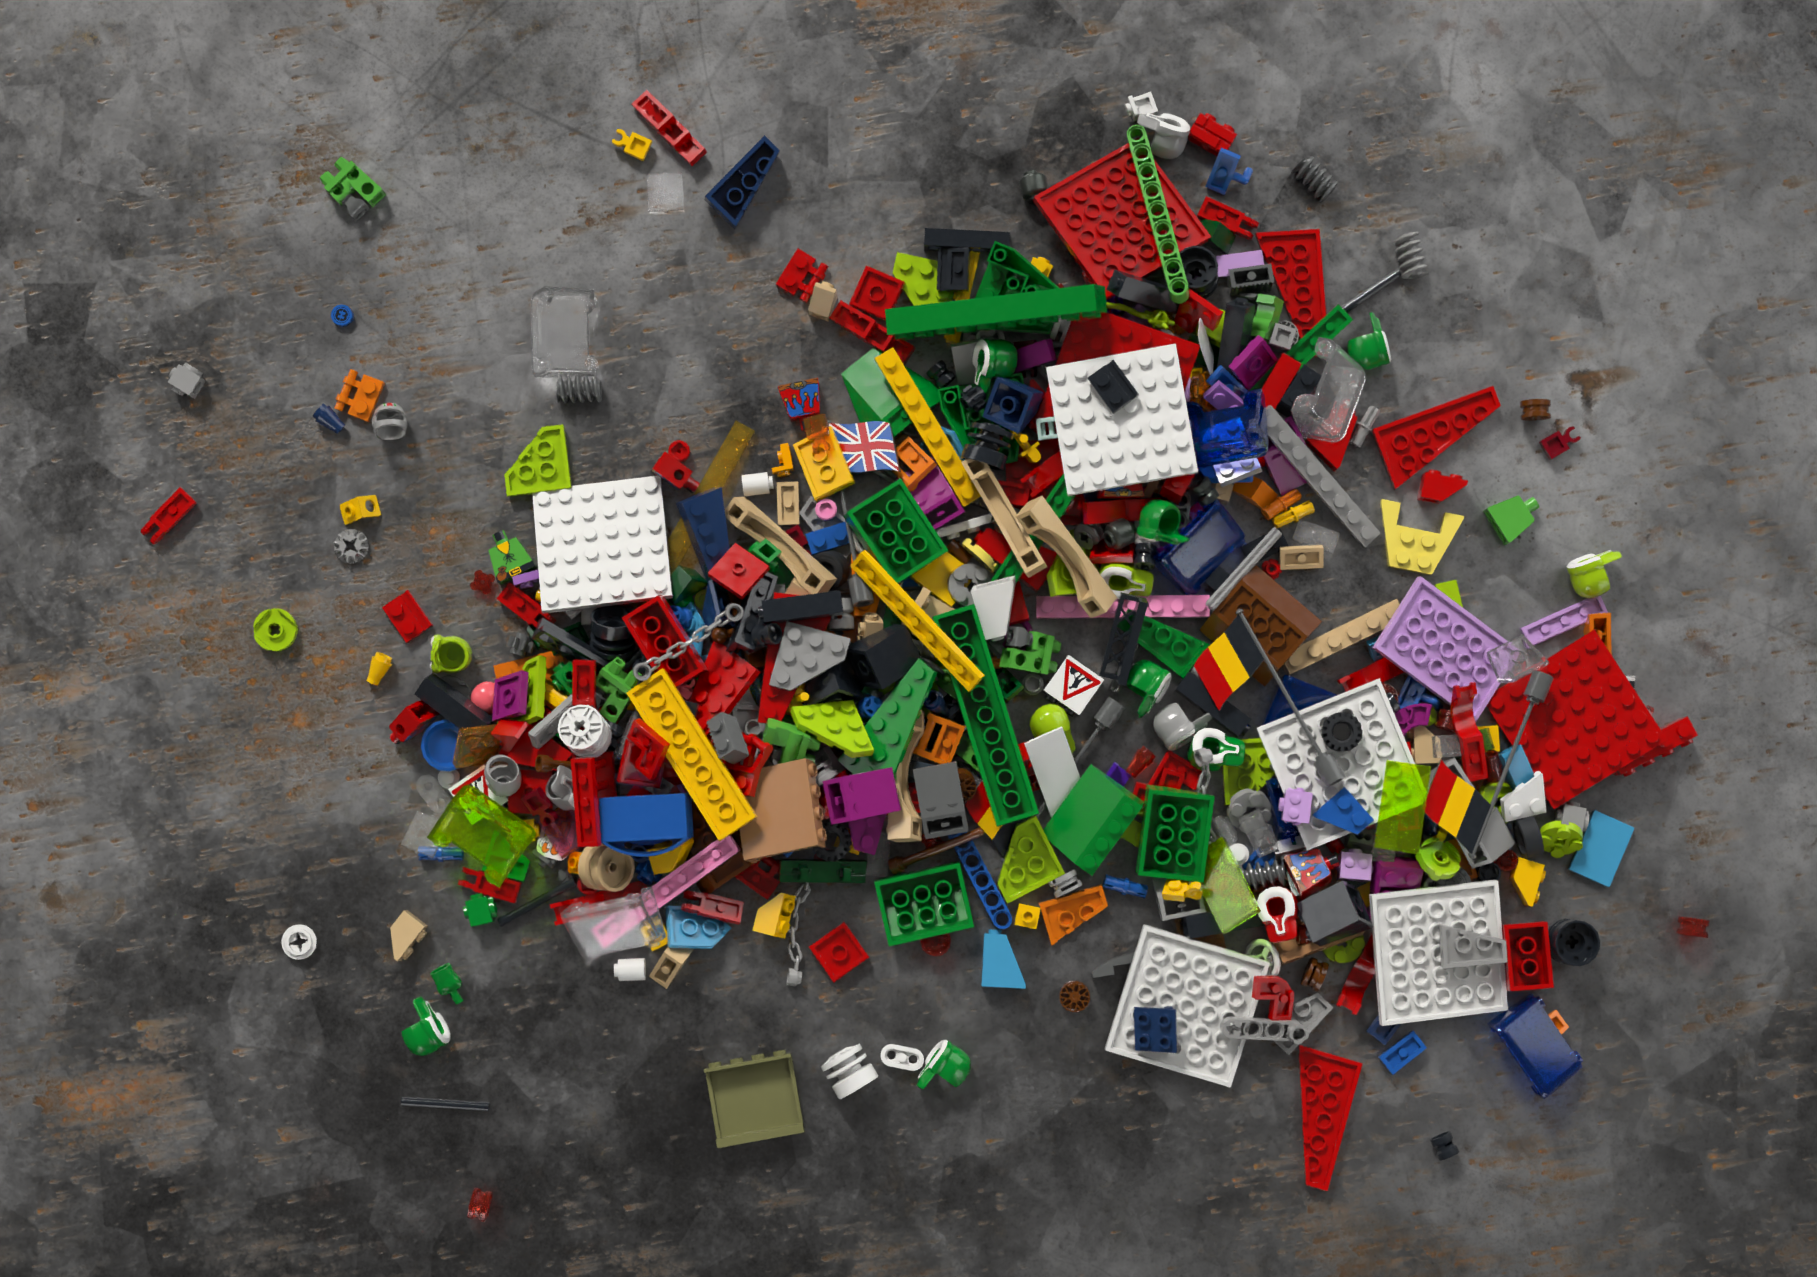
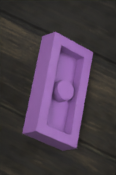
M1219 380L1203 393L1204 399L1229 419L1241 417L1249 410V404Z
M535 570L513 576L514 585L521 589L533 587V583L539 582V571Z

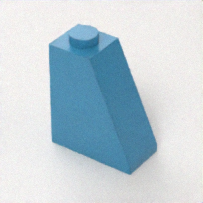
M1521 744L1517 746L1505 777L1506 782L1513 791L1519 784H1525L1534 777V772ZM1513 746L1493 757L1501 773L1504 770Z
M989 929L988 933H984L981 986L1026 989L1025 981L1007 935L1001 934L1002 930Z

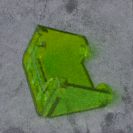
M465 785L449 802L427 838L438 847H447L452 842L485 865L487 868L484 874L487 881L500 887L535 838L536 832L529 824L477 788Z

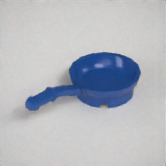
M444 719L434 722L426 729L421 740V751L424 759L430 766L440 771H452L459 769L467 763L474 747H500L501 741L497 738L473 741L472 737L449 720Z

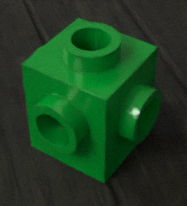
M562 661L552 669L555 673L550 678L553 680L551 682L553 687L558 692L562 691L569 696L572 694L573 663L569 661L564 664Z

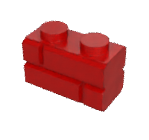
M1200 113L1190 129L1187 140L1217 157L1221 148L1229 150L1237 134L1234 133L1235 130L1230 125L1217 123L1216 118L1211 114L1205 113L1204 115Z

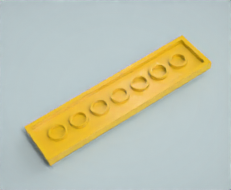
M662 668L647 680L626 692L644 722L670 744L665 756L719 841H722L757 817L722 759L718 758L715 748L665 669Z

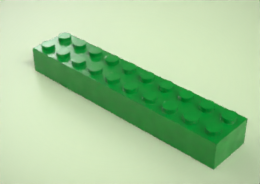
M1090 284L885 309L887 335L895 336V339L911 340L914 339V335L915 337L922 338L935 337L934 333L936 335H954L955 330L956 332L963 333L976 332L975 328L983 331L996 330L997 325L998 327L1014 328L1017 327V323L1025 326L1038 325V321L1041 323H1057L1059 318L1067 321L1080 320V316L1083 318L1088 317V319L1100 318L1101 313H1107L1105 286Z
M975 604L933 616L932 620L985 675L975 688L968 692L949 672L996 827L1039 814Z

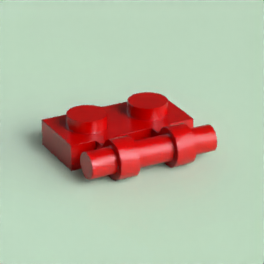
M797 248L776 282V286L792 296H795L798 290L802 291L803 293L799 299L807 303L809 298L812 297L815 283L824 280L825 272L829 266L821 263L818 269L814 268L813 265L816 259ZM809 273L813 277L809 284L805 285L803 281Z
M765 857L735 877L768 900L780 883L774 878V875L777 872L779 873V859L776 861L772 857ZM761 861L771 867L768 873L758 867Z

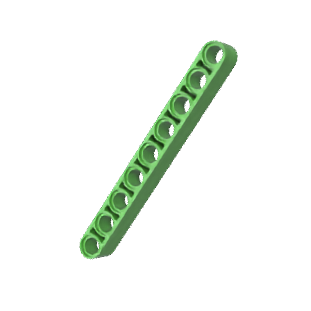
M1133 125L1127 131L1129 149L1170 298L1174 303L1181 304L1189 298L1188 282L1146 130L1141 125ZM1136 136L1142 137L1139 140H1133ZM1140 155H1146V156H1147V157L1144 158V159H1139V158H1138ZM1145 174H1152L1149 178L1143 177ZM1152 192L1157 193L1154 197L1148 196ZM1157 211L1162 212L1159 216L1153 215ZM1162 230L1168 231L1165 235L1158 234ZM1165 250H1173L1171 254L1163 253ZM1171 269L1179 270L1177 273L1174 274L1169 273ZM1177 288L1184 289V291L1181 293L1174 292V290Z

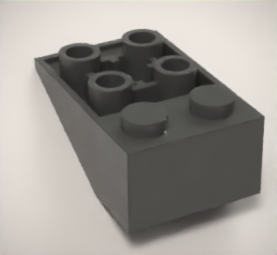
M956 761L913 769L925 839L968 832V822Z

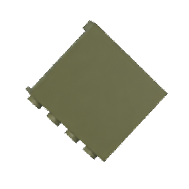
M786 1050L774 1051L773 1056L765 1057L763 1053L752 1055V1060L743 1061V1057L730 1059V1064L722 1065L721 1061L708 1064L709 1068L704 1069L717 1137V1148L804 1133L805 1129L791 1053H786Z

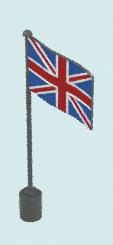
M830 420L824 421L826 428L829 426L833 428L850 472L864 473L880 470L900 472L890 423L870 421L855 424H834ZM841 490L839 491L842 503L843 514L845 515L847 512V506L844 491ZM845 520L852 559L854 562V560L857 557L850 526ZM855 572L852 578L848 580L853 606L864 607L873 604L872 589Z

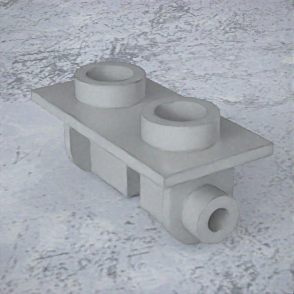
M1301 836L1295 837L1296 845H1292L1291 838L1276 841V844L1272 845L1275 860L1282 862V859L1284 860V857L1287 855L1307 851Z

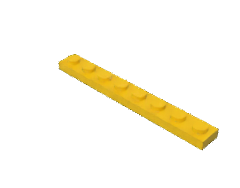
M892 347L875 357L874 360L961 505L965 507L980 498L981 495L961 463L962 461L894 348Z
M866 550L862 551L850 567L968 692L973 690L985 675Z

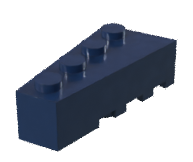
M765 135L705 195L704 200L734 229L738 226L780 152Z
M722 487L711 488L676 503L707 582L712 580L708 577V572L730 549Z

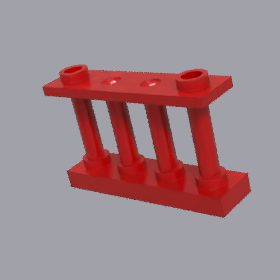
M613 751L604 752L595 758L582 757L570 759L578 847L601 845L599 798L617 797Z

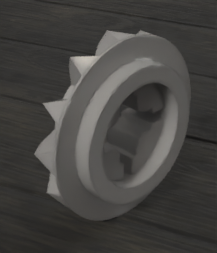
M355 529L344 530L338 534L334 542V552L343 562L357 563L367 555L369 543L362 532ZM346 540L351 543L355 541L354 546L358 552L351 549L347 551L348 546L344 541Z

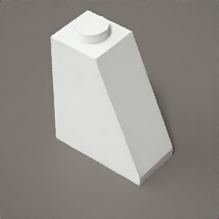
M1015 575L975 585L971 589L985 640L998 641L1007 634L1016 583Z

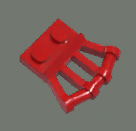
M742 732L749 752V756L744 759L743 765H740V762L732 764L725 760L722 761L744 796L754 797L761 769L772 753L773 746L768 742L765 743L760 740L756 734L750 733L746 735ZM758 748L760 750V754L758 755L757 759L753 764L756 749Z

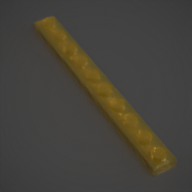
M735 421L694 495L714 487H722L723 490L753 437L755 430ZM682 517L667 541L670 575L681 564L692 544ZM648 601L632 603L630 607L637 609Z

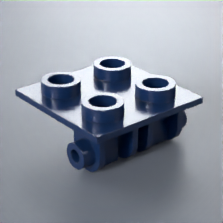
M1164 1006V1008L1134 1007L1135 1050L1177 1053L1176 1009H1173V1006Z

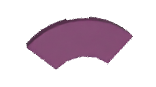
M1413 704L1395 713L1403 736L1411 728L1428 726L1432 704Z

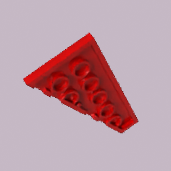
M1320 229L1255 233L1267 264L1272 265L1275 284L1284 301L1291 322L1298 329V338L1300 340L1326 316ZM1329 345L1324 346L1314 357H1328Z
M1494 386L1372 429L1394 490L1501 406Z
M774 592L773 599L800 595ZM832 616L790 622L825 631ZM786 622L777 623L781 627L782 637ZM781 642L775 645H767L758 723L766 724L768 718L783 721L797 690L795 688L792 691L769 685Z
M1298 1045L1305 1184L1328 1191L1363 1063Z

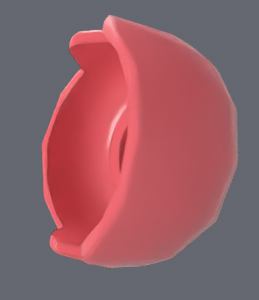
M486 681L473 689L470 701L489 715H492L495 683Z

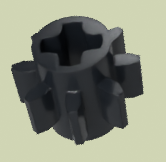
M968 385L962 390L960 403L965 410L970 411L974 409L977 413L984 408V404H986L984 400L987 397L981 387L976 386L972 388L971 385Z

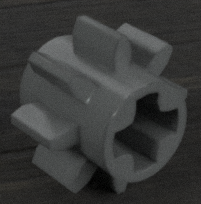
M519 632L516 633L515 637L510 636L507 643L511 647L510 653L524 658L527 653L532 654L535 644L531 643L532 638Z

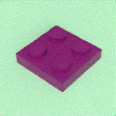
M1257 335L1254 340L1249 342L1240 355L1234 358L1228 367L1241 385L1249 391L1278 359L1266 341Z
M521 670L495 679L492 721L509 720L526 714L529 672Z

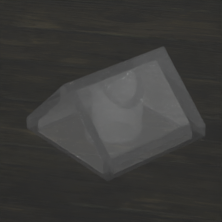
M1523 634L1487 652L1498 683L1515 682L1531 674L1533 670H1539L1549 665V661Z

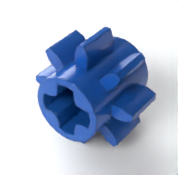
M649 859L646 862L638 863L636 867L637 879L644 884L651 885L653 881L658 883L662 874L654 875Z

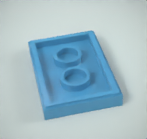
M1593 810L1589 818L1588 828L1583 833V848L1575 852L1568 870L1605 887H1610L1635 828Z

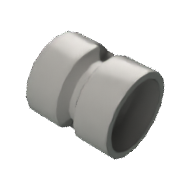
M842 598L844 615H842V619L832 616L827 626V631L854 629V617L850 615L854 611L851 598Z

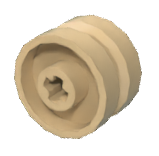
M603 843L600 846L584 848L578 862V873L582 883L588 888L616 892L623 890L629 885L635 869L634 859L631 855L617 852Z

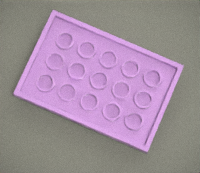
M1421 576L1416 578L1372 647L1450 706L1453 686L1459 685L1464 687L1469 686L1470 682H1476L1477 695L1473 699L1475 722H1477L1520 653L1519 649Z

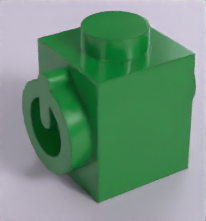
M765 538L761 543L756 541L749 548L748 552L769 565V573L772 574L779 566L777 562L782 551Z
M479 893L471 895V900L465 901L466 906H463L465 918L469 919L471 927L495 922V917H498L497 906L493 897H483V894Z

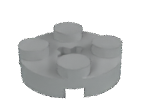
M976 564L961 565L953 571L948 579V592L960 606L965 607L974 604L972 594L968 591L967 587H964V583L972 580V583L979 585L991 581L987 570Z
M1243 789L1234 794L1230 799L1231 803L1229 809L1227 807V816L1231 823L1244 833L1261 827L1271 819V804L1262 791ZM1248 806L1254 808L1252 812L1245 813Z

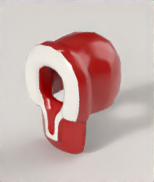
M1280 886L1264 890L1257 900L1259 918L1265 925L1267 935L1272 943L1293 940L1297 936L1296 920L1298 919L1299 911L1297 898L1287 888Z

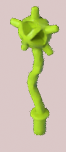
M1106 302L1107 309L1122 310L1141 319H1147L1148 323H1151L1155 329L1164 328L1167 330L1169 328L1168 325H1175L1174 321L1169 320L1164 310L1156 309L1153 312L1148 310L1139 312L1124 304Z

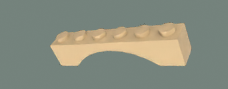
M972 459L962 461L961 463L1028 578L1047 567L1029 534L1015 517L1017 513L989 465Z
M1040 496L1027 502L1015 516L1028 534L1046 542L1061 557L1073 579L1078 602L1088 616L1093 618L1106 613L1117 599L1116 595L1044 497Z
M734 497L725 509V516L733 525L760 543L766 538L781 550L782 553L779 559L784 562L794 574L798 583L810 594L823 593L830 590L837 580L833 574L746 497Z
M1395 599L1300 645L1282 666L1286 676L1383 630L1400 605L1398 600Z
M922 711L920 718L915 723L913 736L903 761L899 764L895 774L901 810L888 813V825L886 827L888 840L895 842L921 841L922 819L911 801L908 789V771L912 753L919 739L924 734V711Z

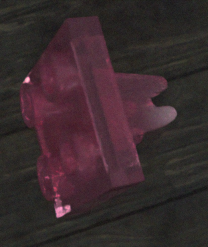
M559 808L555 811L559 817L555 822H552L548 817L550 823L546 827L540 821L538 823L563 859L580 847L577 845L575 810L566 811Z

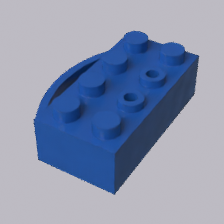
M689 793L599 798L601 843L617 852L637 857L655 856L672 851L683 845L691 837H694L692 798ZM667 840L672 841L670 847L657 851H636L624 846L625 842L638 845H653Z

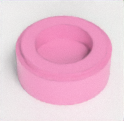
M831 499L820 500L815 507L816 515L823 521L832 520L837 513L836 504Z

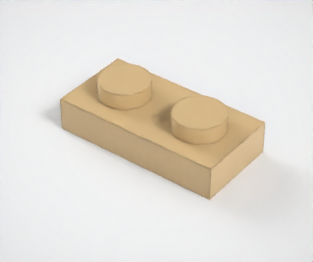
M777 482L778 526L800 525L798 482Z
M1323 545L1279 547L1280 570L1323 568Z

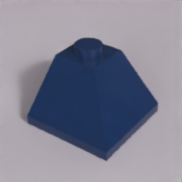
M997 376L982 417L1019 434L1036 415L1044 393L1026 384Z
M714 580L708 581L702 611L703 620L707 626L714 623L715 617L724 612L729 605L726 597L728 590ZM723 615L719 619H721V623H723L728 618L725 615ZM730 621L722 627L731 629L734 626V621Z

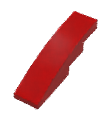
M647 90L631 104L656 132L691 166L707 153L706 149L691 136L690 132L675 119L674 115Z
M840 300L829 317L857 338L882 352H886L893 347L903 365L907 363L916 349L905 340L895 339V336L887 335V328Z

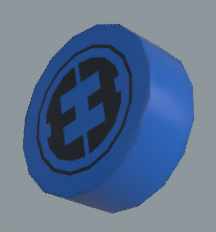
M342 304L335 306L331 312L333 322L339 326L349 325L354 317L351 308Z

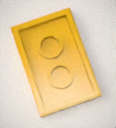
M831 426L793 444L816 502L855 484Z

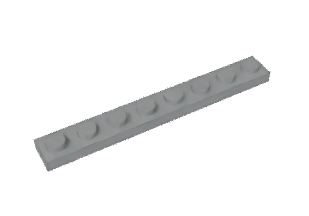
M1271 405L1266 407L1254 419V422L1359 544L1364 548L1368 546L1380 534L1379 530Z

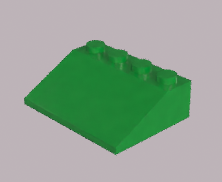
M901 478L844 515V519L864 549L898 584L949 551Z
M1090 764L1043 831L1047 839L1074 864L1092 876L1142 809L1144 801Z
M1146 785L1136 872L1139 876L1204 882L1215 796L1171 787Z
M959 861L874 880L889 946L974 927Z

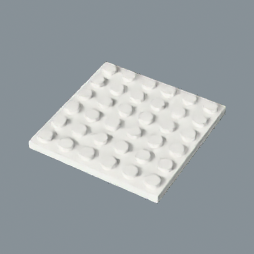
M1176 344L1046 367L1068 496L1198 473ZM1113 359L1139 394L1137 398H1134L1114 414L1087 379Z
M650 476L575 485L569 489L532 493L543 614L645 602L658 595H663L665 599L673 598L661 477Z
M1380 678L1299 711L1321 752H1327L1328 755L1333 754L1346 776L1343 780L1326 788L1313 765L1318 754L1295 713L1256 728L1283 794L1285 789L1288 790V788H1304L1305 792L1313 793L1309 824L1301 823L1299 826L1296 825L1306 850L1352 833L1315 818L1312 815L1343 787L1352 794L1374 819L1368 826L1422 805L1427 791ZM1334 713H1350L1361 723V729L1363 730L1361 741L1350 751L1338 752L1330 749L1324 743L1321 736L1323 722ZM1344 723L1337 724L1333 729L1334 737L1340 741L1346 740L1350 736V728Z
M1497 880L1369 894L1380 1025L1386 1026L1508 1010L1505 963L1446 969L1441 967L1439 924L1503 939L1499 884Z
M1143 924L1106 1042L1105 1051L1231 1087L1246 1039L1227 1038L1220 1030V1023L1224 1018L1230 1016L1253 1018L1258 1000L1252 998L1254 976H1266L1270 962ZM1164 1006H1173V1009H1176L1177 1053L1135 1050L1134 1007L1164 1008ZM1230 1023V1026H1226L1229 1032L1234 1028L1239 1029L1242 1033L1241 1027H1236L1232 1023ZM1251 1024L1247 1026V1033L1249 1031Z

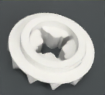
M293 925L282 936V948L293 959H305L312 955L316 949L317 937L313 930L306 925ZM298 934L301 939H308V941L302 944V948H299V945H291V943L298 939Z

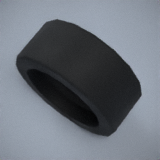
M1529 816L1514 820V836L1523 858L1530 859L1541 856L1544 852L1543 839L1535 818Z

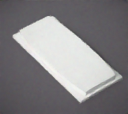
M1063 727L1054 729L1024 743L1051 818L1080 779Z

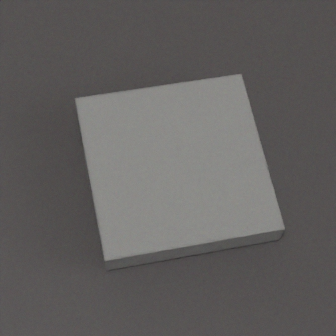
M993 336L950 344L958 385L975 382L976 368L972 363L975 345L981 339H994Z

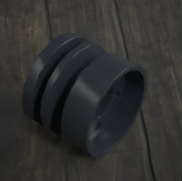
M1187 247L1179 253L1188 288L1202 298L1207 299L1217 288V259L1205 247ZM1173 269V274L1177 273L1179 270ZM1177 288V289H1176V290H1178V291H1180V292H1183V291H1184L1183 288Z
M971 422L969 428L977 431L978 434L968 432L967 437L974 440L975 444H964L961 459L987 463L991 469L1004 471L1008 456L999 451L1000 448L1010 449L1011 445L1002 440L1012 441L1014 434L994 424Z
M612 605L599 607L592 612L590 621V650L592 653L602 659L614 660L616 657L621 659L628 658L635 652V639L622 617L632 612L631 609Z
M1563 918L1555 921L1548 927L1550 952L1553 960L1571 966H1583L1596 958L1600 950V938L1598 932L1591 924L1581 920ZM1569 938L1572 939V943H1568V945H1566V941L1569 940Z

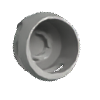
M383 403L377 407L372 418L375 435L383 440H396L405 435L407 419L401 406L396 403Z
M496 755L488 760L484 768L488 788L499 797L511 796L516 793L521 786L522 780L521 772L516 762L505 755ZM504 761L508 763V765H497L490 769L491 765L495 762Z

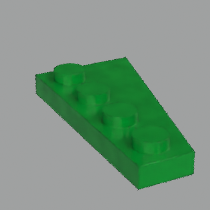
M1128 608L1125 613L1127 614L1132 610ZM1147 616L1144 617L1137 642L1181 678L1186 676L1203 651L1210 645ZM1124 619L1118 623L1117 627L1126 632L1129 630L1130 624L1127 619Z

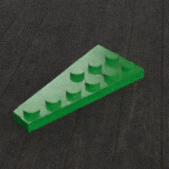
M918 658L864 726L874 748L873 755L851 758L843 753L838 761L852 774L892 767L894 778L896 779L895 774L898 766L903 761L914 733L913 728L917 719L920 718L921 708L925 698H928L937 672L922 659Z

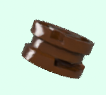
M1529 399L1521 401L1520 408H1522L1524 413L1520 416L1521 420L1538 421L1550 419L1551 414L1547 412H1549L1551 400Z
M959 768L958 774L963 798H967L963 801L966 802L975 795L976 782L970 771Z
M1311 957L1304 970L1301 985L1305 987L1310 986L1312 990L1318 992L1326 977L1329 964L1326 962L1320 963L1318 959Z
M1079 981L1065 983L1059 993L1062 1006L1071 1012L1084 1010L1090 1001V993L1087 986Z

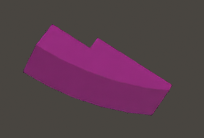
M1045 339L1018 349L1017 366L1013 374L1023 373L1056 361L1057 356L1052 339Z

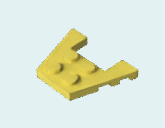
M1381 499L1380 508L1382 509L1388 567L1432 575L1461 525L1464 516L1445 512L1443 514L1440 534L1397 525L1401 503Z

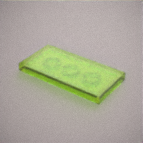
M1387 760L1374 848L1419 854L1431 766Z
M1221 837L1209 844L1204 882H1200V889L1203 891V895L1221 932L1225 934L1258 914L1261 910L1226 839Z

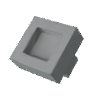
M1275 323L1268 345L1289 351L1296 329Z

